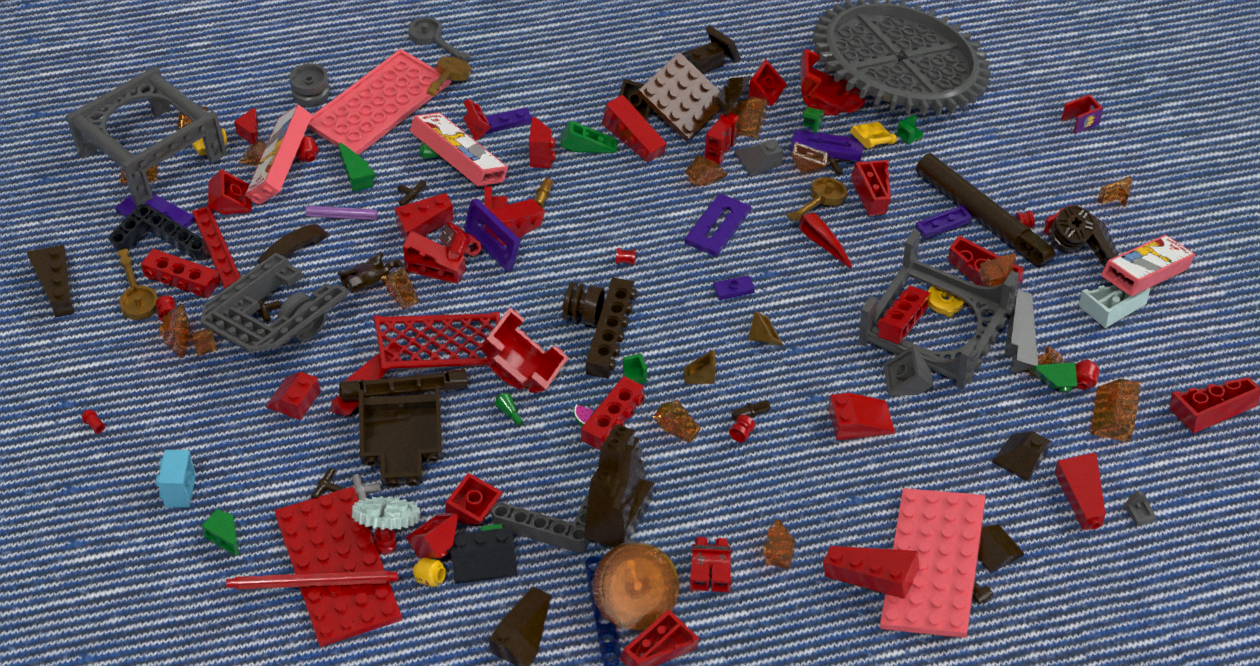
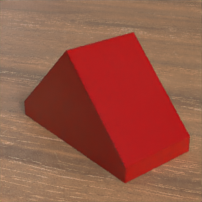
M252 108L235 120L234 124L237 135L250 144L257 145L258 116L256 108Z

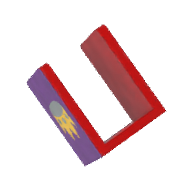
M1088 94L1066 103L1061 120L1064 122L1077 116L1073 130L1077 134L1100 124L1103 107Z

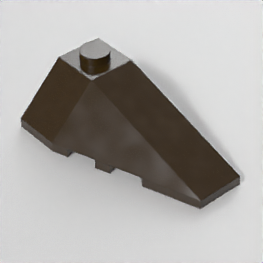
M532 587L499 623L489 638L490 653L516 666H531L539 653L551 594Z

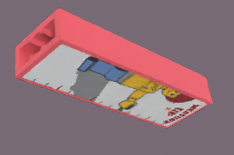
M299 104L278 118L245 196L258 205H261L280 192L312 114Z
M439 112L414 116L409 131L475 185L483 186L504 181L508 166Z
M1165 234L1108 260L1101 276L1128 295L1133 296L1188 270L1196 254Z

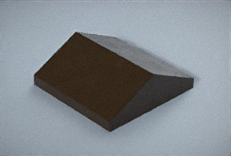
M999 524L982 528L978 559L990 574L1024 556V552Z

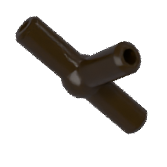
M828 157L826 160L815 163V168L819 170L831 166L836 175H841L843 171L838 162L846 159Z
M421 180L413 189L403 184L398 185V190L407 194L399 201V205H407L412 199L416 198L418 193L426 186V182Z
M259 300L261 308L257 311L261 314L263 321L268 323L271 321L268 311L281 308V302L275 301L264 304L263 300Z
M329 468L323 478L318 481V486L311 495L312 499H318L325 489L331 492L343 489L341 486L330 483L336 473L334 468Z

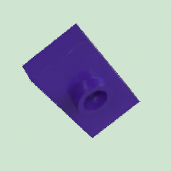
M749 275L713 282L718 300L755 293V288Z

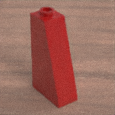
M1096 453L1058 460L1054 473L1082 530H1094L1101 527L1106 513Z

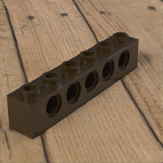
M612 277L586 360V375L609 379L611 371L614 372L616 360L614 359L620 353L619 342L622 343L624 340L625 332L623 329L628 326L629 317L627 316L632 313L633 303L631 302L636 299L637 289H634V281Z

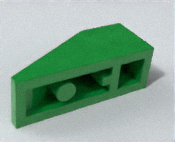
M570 120L561 132L560 146L574 152L616 153L617 139Z
M338 143L340 158L352 191L374 187L373 179H376L374 169H370L366 160L343 143Z

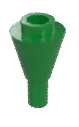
M426 143L420 145L419 156H422V159L440 157Z
M502 393L497 396L494 405L508 417H511L517 426L522 425L523 420L517 413L511 394Z

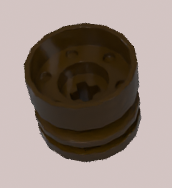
M1080 206L1064 208L1049 229L1051 244L1063 253L1079 251L1084 247L1095 230L1093 216L1088 210Z
M571 281L564 296L563 319L570 321L572 318L573 322H578L582 315L583 324L597 326L604 305V287L590 285L586 293L584 283H580L578 286L577 282Z

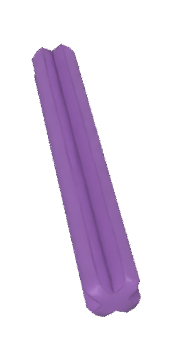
M306 206L305 211L306 216L377 220L378 216L376 209Z

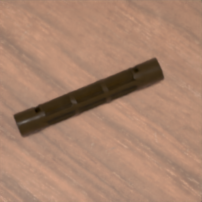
M465 369L442 371L435 374H414V376L344 381L339 382L340 399L342 402L359 400V390H363L364 397L369 398L435 391V385H439L440 390L443 391L466 389L468 384Z

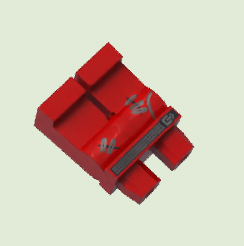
M729 113L725 116L721 114L719 120L706 133L705 160L719 166L721 165L724 152L729 151L731 146L733 147L736 144L738 115Z
M697 537L692 550L689 591H709V570H712L711 592H730L731 546H728L727 539L718 538L716 539V545H707V538ZM695 582H705L703 585L695 584ZM716 583H726L724 586L716 585Z

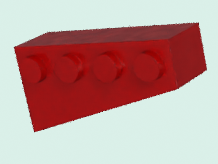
M624 95L606 104L601 123L605 128L647 163L664 154L667 143Z
M960 235L949 248L948 261L976 285L998 286L1006 281L1011 271L1019 273L1017 281L1020 284L1022 283L1024 268Z
M1250 377L1226 381L1224 385H1207V388L1199 390L1196 387L1190 388L1188 392L1184 393L1175 391L1172 392L1169 409L1193 433H1196L1258 406L1260 387Z
M830 546L823 560L825 576L828 578L905 599L920 566L918 551Z

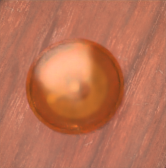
M627 543L610 550L598 564L593 579V594L600 612L608 621L625 629H647L668 609L670 611L673 610L679 593L678 574L671 559L659 548L645 543Z

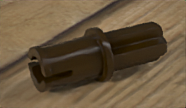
M768 400L752 405L747 403L746 406L731 410V415L734 422L742 414L754 418L756 414L770 410L771 406Z

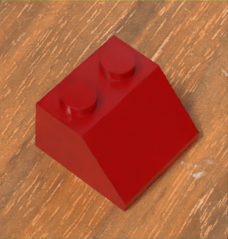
M532 117L529 136L530 167L551 168L552 161H555L556 151L552 150V148L555 149V138H552V130L536 117Z
M221 169L208 181V207L222 215L249 213L251 211V199L245 196L249 184Z
M298 372L286 377L266 407L301 421L321 393L318 378L304 372Z
M468 472L447 499L445 514L456 513L458 516L457 522L461 524H481L503 495V492Z
M456 513L436 514L406 536L418 558L439 559L448 553L447 550L453 546L458 520Z

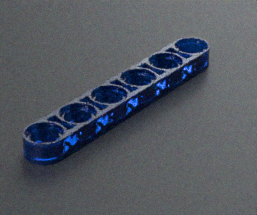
M592 556L585 562V572L601 661L604 666H618L621 652L605 566L600 557ZM596 563L600 565V568L598 570H591L589 566ZM601 581L604 585L600 588H595L592 586V583ZM601 598L605 599L607 603L599 606L595 601ZM603 616L610 619L606 624H602L598 620ZM608 634L613 636L614 639L610 642H605L602 640V637ZM614 653L617 655V658L610 661L605 658V655Z

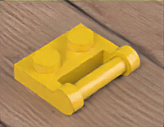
M879 122L852 126L850 130L866 148H873L875 145L886 143L895 144L897 141L896 135L894 133L890 134Z

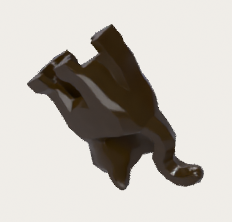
M379 252L374 257H370L366 263L357 264L346 271H339L337 273L343 287L349 288V291L353 293L375 285L392 268L401 267L402 262L396 259L384 265L382 261L383 254Z

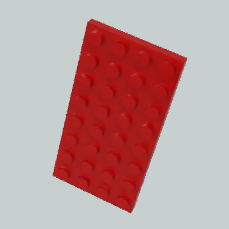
M354 486L319 496L318 499L313 498L274 510L295 574L385 571L369 527L355 522L352 518V506L355 502H359ZM390 583L300 587L319 647L402 621V615Z

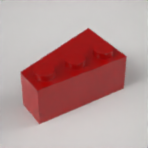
M889 160L855 163L851 180L868 216L885 214L891 199L888 179Z
M447 193L394 208L396 224L405 241L411 231L427 237V233L432 230L437 231L445 226L447 222L454 220L453 205Z
M533 199L490 209L518 238L540 227L545 214V210ZM485 225L487 232L505 246L506 244Z
M413 231L410 232L403 245L406 272L455 284L459 283L466 269L464 255L461 256L453 253L447 247Z
M668 609L623 649L620 660L626 666H658L696 650L700 638Z

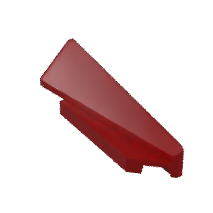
M391 346L388 349L394 354L400 351L396 346ZM379 353L345 381L381 379L387 371H381ZM384 353L385 360L391 361L392 357ZM339 393L332 400L330 411L335 414L348 416L358 406L359 400L342 402Z

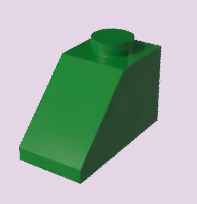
M1075 362L1036 365L1031 368L1032 372L1053 390L1059 389L1060 392L1072 391L1071 388L1077 386Z
M217 509L201 525L204 538L237 556L239 549L235 519L230 513H224Z

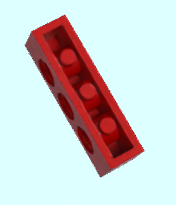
M152 249L141 263L144 276L148 279H154L165 285H171L208 299L220 284L217 270L156 249Z
M909 286L906 291H902L899 299L894 301L892 308L887 309L885 316L879 319L877 329H879L878 337L900 344L928 309L931 292Z
M623 376L582 426L581 441L600 450L615 424L623 426L626 419L631 418L634 409L643 403L645 398L644 386Z

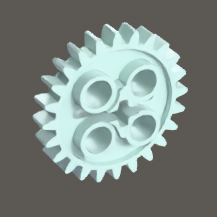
M382 496L372 497V499L364 498V501L359 500V502H355L352 506V518L355 522H359V524H365V527L373 526V529L381 527V530L385 528L390 530L401 529V527L408 528V525L414 526V523H418V520H420V507H417V504H413V502H406V499L399 500L398 497L395 499Z

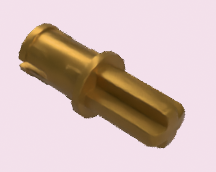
M548 177L543 180L540 188L536 190L534 201L542 208L545 200L550 196V189L553 185V180H550Z

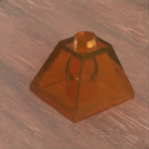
M749 97L732 107L730 113L739 116L737 122L738 135L758 139L766 117L767 100Z
M179 304L164 316L163 324L159 326V334L163 336L164 343L179 358H184L190 325L185 305Z

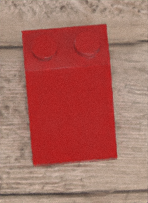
M854 393L830 395L828 411L836 440L895 434L886 400Z

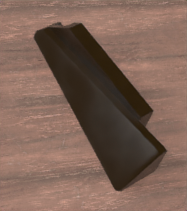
M752 76L729 78L727 86L724 85L720 90L714 103L716 106L724 109L723 114L725 116L735 105Z
M1093 216L1095 230L1087 243L1105 268L1108 260L1119 256L1105 223Z

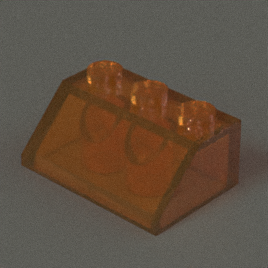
M1118 379L1097 387L1090 434L1130 442L1135 428L1141 382Z

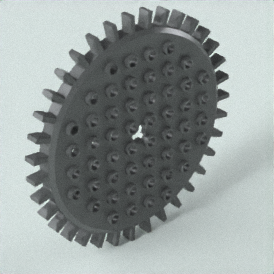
M845 0L844 7L836 3L833 11L827 9L824 17H819L818 24L816 23L812 43H815L813 51L820 53L818 62H827L824 71H837L834 81L838 82L846 79L848 81L846 90L849 91L857 87L861 90L859 95L861 99L869 94L875 97V105H878L881 100L890 102V110H894L897 104L904 105L905 111L910 114L912 107H919L922 115H926L929 107H932L937 115H941L944 106L951 113L955 112L957 105L962 109H966L968 102L975 104L977 97L983 96L991 74V70H988L990 61L984 60L987 54L986 51H978L980 42H969L972 33L960 34L961 24L958 23L951 27L947 24L948 16L940 20L934 17V9L925 13L920 11L921 5L918 3L914 8L906 7L905 0H901L899 5L892 4L891 0H886L885 3L871 0L870 4H866L864 0H857L856 6L851 1Z

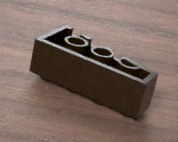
M60 245L27 251L31 268L55 317L75 314L69 259L65 246Z

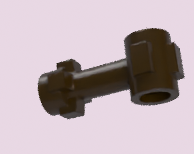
M974 582L973 600L978 605L985 604L991 600L993 596L992 590L987 585L981 588Z

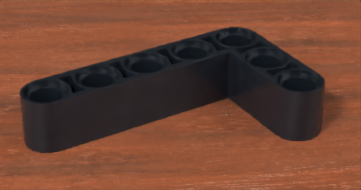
M147 204L138 205L109 236V240L117 253L123 249H128L129 251L147 231H150L195 260L202 261L209 256V249L200 236Z

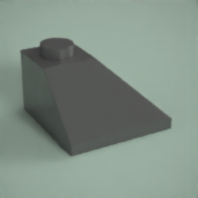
M775 139L734 151V154L750 176L782 166L783 150Z
M915 346L910 347L883 364L887 390L890 396L919 395L933 386L931 370Z

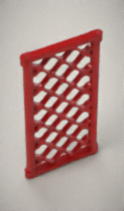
M499 312L483 314L373 316L381 371L404 368L488 365L485 361L486 358H479L476 354L479 350H482L483 342L478 343L473 338L481 336L486 339L488 336L481 331L484 328L492 331L494 327L489 325L490 321H495V325H497L500 321ZM471 321H479L482 326L476 329L470 324ZM442 322V325L445 326L442 330H437L433 327V323ZM452 322H461L463 327L458 330L451 325ZM414 323H423L425 328L419 331L413 326ZM380 324H384L387 328L384 332H381ZM395 324H404L406 329L399 331L394 327ZM449 329L456 334L449 337L443 332ZM465 329H470L474 334L467 336L462 332ZM427 330H431L434 333H436V335L433 338H430L424 333ZM392 331L398 336L395 339H391L386 334ZM408 331H413L417 336L410 338L405 334ZM457 336H461L466 341L463 344H460L456 342L454 339ZM421 337L428 342L425 345H421L416 340ZM438 337H442L445 340H447V342L441 345L435 340ZM403 338L409 343L406 346H402L397 341ZM382 339L389 342L386 347H383ZM468 343H472L473 345L477 346V348L474 351H471L467 349L465 346ZM433 344L439 349L436 352H432L427 347ZM449 344H453L456 347H458V349L453 352L447 349L446 347ZM414 345L420 350L417 353H413L408 348ZM391 346H396L400 351L394 354L388 349ZM444 351L450 357L449 359H441L438 354ZM464 351L469 354V357L460 359L457 353ZM425 352L431 357L430 360H421L418 355ZM384 353L392 357L391 361L385 360ZM402 353H407L411 356V360L402 361L399 356Z

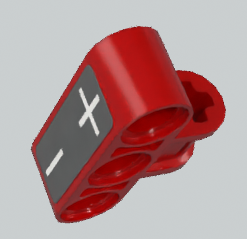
M446 223L439 239L447 249L461 256L464 253L474 256L481 251V244L476 237L466 233L456 224Z

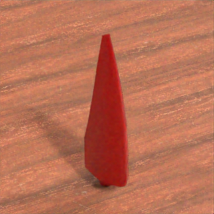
M816 213L801 216L799 229L811 241L821 246L851 269L852 265L845 250L827 224Z

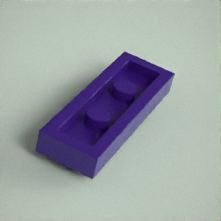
M527 107L486 116L491 128L485 134L531 124L532 116Z
M961 205L918 221L915 228L924 239L970 223L972 216Z

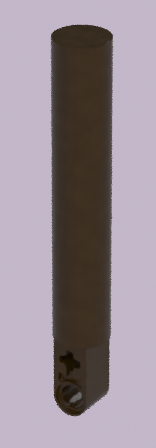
M928 153L920 159L916 166V172L959 206L963 205L969 214L1035 265H1041L1054 259L1055 250L1050 244L934 154Z

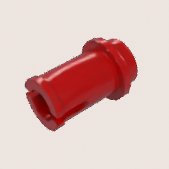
M89 409L82 414L83 423L88 424L96 434L104 431L106 425L97 417L95 411Z

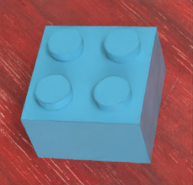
M165 450L163 458H160L159 461L160 475L156 476V486L160 488V499H163L165 507L190 508L196 477L190 451Z

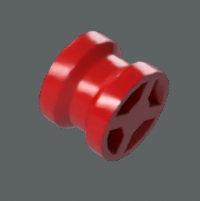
M1032 210L1026 211V213L1016 212L1015 218L1028 228H1034L1035 217Z

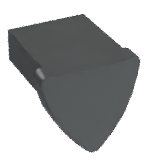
M1140 490L1136 491L1126 501L1124 509L1128 511L1136 527L1155 522L1156 515L1143 492Z

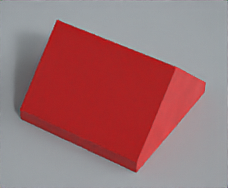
M767 59L762 62L750 80L749 99L773 106L787 84Z

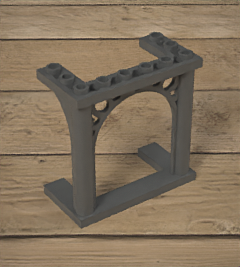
M157 66L66 115L79 157L82 159L98 151L97 147L124 169L133 202L137 206L153 198L145 171L201 138L204 141L208 160L212 163L227 155L217 114L214 111L207 113L161 76L160 69ZM148 98L152 114L155 117L170 110V103L193 121L135 156L106 131L107 120L117 108L128 102Z
M913 230L905 242L903 265L878 304L877 299L870 296L861 309L858 344L866 346L870 342L897 355L915 346L929 369L956 380V387L963 390L966 384H971L974 378V371L980 369L983 356H987L991 349L990 344L996 342L999 336V329L1005 327L1007 316H1011L1014 311L1015 305L1013 304L1017 298L1015 292L1020 284L1017 281L1019 273L1011 271L1006 281L998 286L987 287L967 282L918 261L920 232ZM910 277L961 298L973 309L977 318V330L973 338L964 346L950 351L928 350L904 339L900 344L878 337L879 329H877L879 319L885 316L887 309H890ZM990 311L994 315L985 318L981 316V313Z

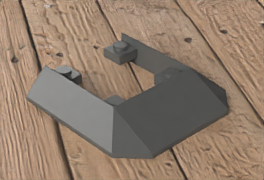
M274 253L203 305L201 324L249 352L277 348L286 344L342 302L349 294V290L338 284L330 286L325 283L312 293L313 301L291 318L282 315L267 326L251 317L254 312L261 308L258 301L282 284L290 287L303 277L302 271L290 265L287 258Z

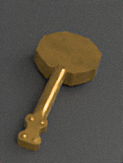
M441 57L436 64V70L441 76L430 84V88H427L426 93L436 96L440 86L447 79L453 81L468 79L471 75L472 67L467 61L459 58Z
M819 177L811 183L810 193L813 200L796 212H788L787 217L793 221H796V219L800 220L801 216L820 203L838 206L846 200L848 194L845 184L834 178Z
M128 249L119 250L118 257L121 258L120 263L124 267L130 288L126 289L119 299L123 316L136 321L152 317L157 311L155 302L158 298L155 289L137 285L131 266L132 261L128 257Z

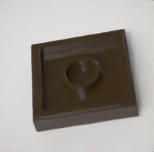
M708 25L706 32L710 42L716 41L724 51V55L738 63L741 57L735 42L711 25Z

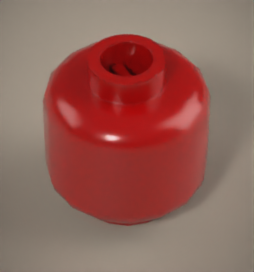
M304 135L296 156L302 162H312L316 159L319 149L312 137Z
M1083 360L1076 363L1077 387L1083 390L1095 387L1100 374V369L1096 363L1091 360Z

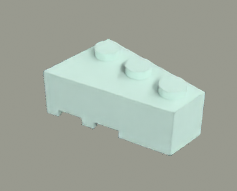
M1104 285L1098 286V289L1088 291V289L1082 290L1079 307L1104 328H1107L1146 305L1150 288L1133 296L1128 295L1115 285L1108 287Z

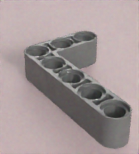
M589 495L585 497L574 523L510 504L497 503L492 508L493 525L502 524V528L511 527L513 534L581 553L587 550L591 542L590 539L584 538Z

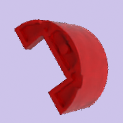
M805 48L800 58L801 93L807 106L822 110L825 115L836 116L842 112L851 113L865 104V97L863 99L859 98L860 89L854 87L849 91L846 90L848 82L846 79L835 82L833 76L813 68V65L820 58L819 54Z
M510 307L483 342L482 352L486 353L487 356L485 361L500 379L519 390L526 388L529 389L530 393L543 392L551 384L569 357L555 345L545 352L524 331L517 328L525 319Z

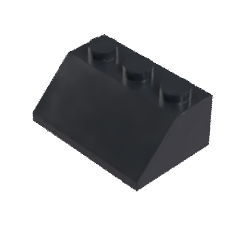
M511 527L455 534L453 546L450 548L455 584L518 576Z

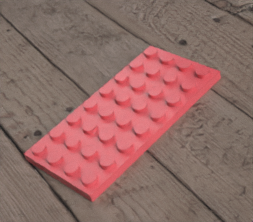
M399 49L313 114L307 128L337 147L338 143H343L359 155L434 97L426 93L427 88H430V84L435 82L441 75L435 68ZM447 79L440 86L437 94L451 83V79Z
M903 488L893 549L918 551L920 566L905 599L885 594L880 622L881 629L967 638L985 509V495Z

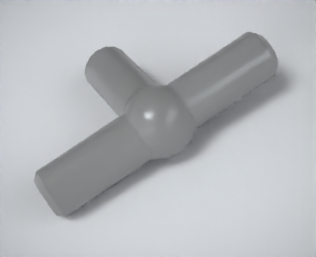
M359 474L352 476L355 492L359 500L364 501V498H367V493L381 490L380 483L363 486Z

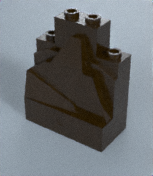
M435 385L436 394L365 398L363 390H359L360 459L362 464L374 466L377 463L381 464L382 486L396 487L401 484L416 486L419 483H423V461L436 462L443 460L442 401L439 385Z
M615 424L600 448L598 468L590 480L584 538L614 548L628 541L652 501L654 482L647 481L645 477L643 460H641L642 449L639 448L640 438L634 436L635 430Z

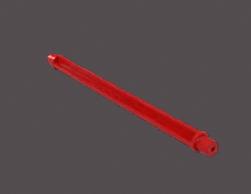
M386 570L238 576L226 579V587L256 589L357 585L363 583L382 584L398 581V572Z

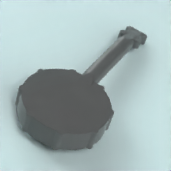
M419 17L409 23V39L413 42L424 45L436 43L456 58L464 61L470 59V54L460 52L440 39L442 36V24L433 17Z

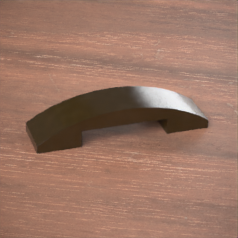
M318 224L298 228L270 246L258 259V263L261 264L274 253L287 257L310 242L313 245L318 244L329 237V234Z

